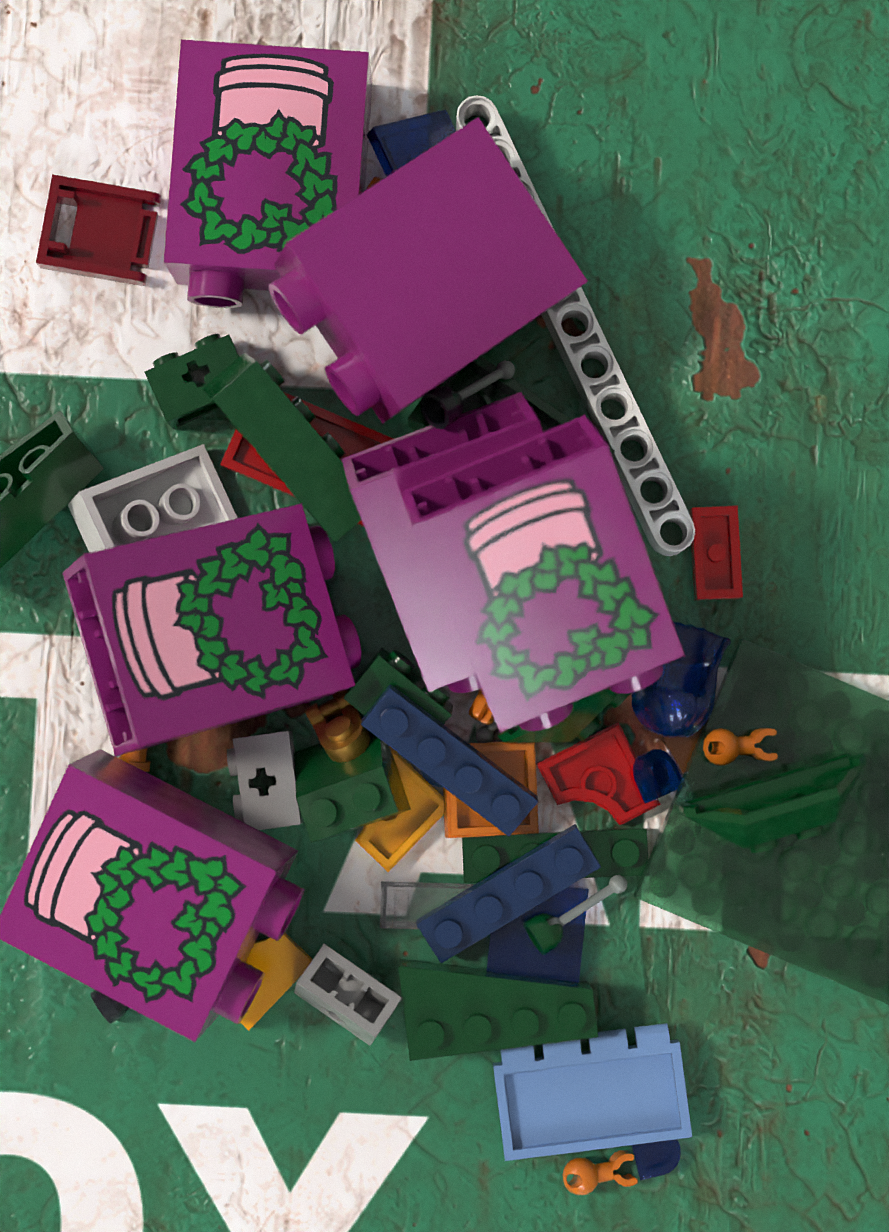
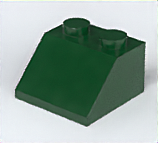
M370 731L371 740L369 746L360 756L348 762L339 763L333 761L321 743L294 753L296 800L311 843L327 840L411 810L390 747Z

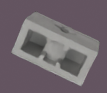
M285 731L233 739L234 748L227 749V762L230 776H238L240 794L233 795L235 818L257 830L304 823L296 800L293 732ZM260 768H265L268 776H275L276 784L269 787V794L264 795L262 787H254L253 778L261 775Z
M323 944L297 981L294 990L296 995L369 1046L376 1039L402 999L398 994L325 944Z

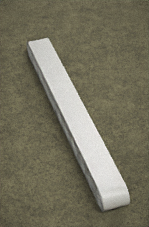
M475 95L466 98L457 109L456 131L466 125L465 121L471 116L485 118L489 123L485 128L552 226L495 105L484 96ZM580 287L542 314V317L595 429L605 443L615 450L611 456L621 484L650 545L661 555H677L690 546L694 540V523L584 291ZM567 318H577L585 325L586 332L577 337L569 336L563 331L561 323ZM589 358L597 359L604 365L605 374L599 378H590L583 373L581 362ZM608 399L619 401L624 408V416L617 420L608 419L601 411V403ZM626 440H635L640 443L644 451L643 459L636 462L625 459L621 454V443ZM646 481L658 483L663 490L662 501L655 504L645 501L640 492L641 484ZM674 522L682 529L683 538L679 545H669L663 541L660 535V528L663 523Z

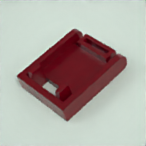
M52 174L36 264L41 269L145 286L147 275L132 271V266L149 268L159 214L155 211L144 210L143 207L144 205L160 207L162 196L152 191ZM62 204L77 207L70 248L65 243L55 241Z

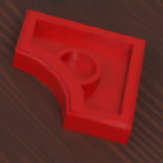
M619 722L592 734L583 742L579 741L536 763L556 805L575 800L593 802L607 810L618 825H622L661 805Z

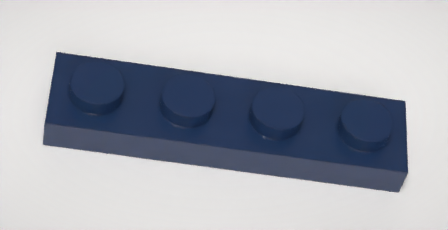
M391 684L361 720L363 727L507 836L514 832L539 802L536 794Z
M574 824L418 918L416 925L440 963H443L599 869L601 865L580 830Z

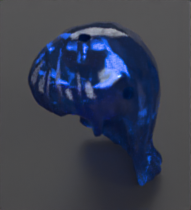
M672 621L685 656L663 664V673L657 681L644 689L632 692L631 705L640 723L650 732L669 738H685L701 729L711 715L715 701L718 668L724 652L731 644V640L714 632H709L705 628H697L692 624L684 625L681 622Z

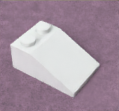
M204 444L82 490L68 504L89 553L237 519L236 513Z

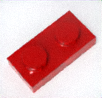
M738 505L691 508L689 513L695 527V536L691 543L694 601L743 598Z

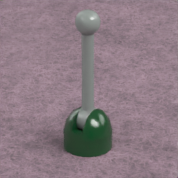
M621 875L613 876L608 886L559 918L552 914L542 913L523 924L524 929L533 945L543 956L555 949L562 941L564 935L563 926L611 894L623 893L627 888V880Z

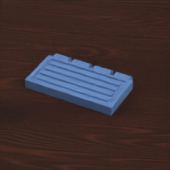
M667 1023L634 1027L636 1045L628 1046L626 1030L617 1029L598 1032V1037L588 1038L590 1051L581 1052L580 1040L542 1044L543 1057L534 1056L533 1045L501 1049L502 1062L493 1063L505 1161L692 1137L680 1042L678 1039L670 1040Z

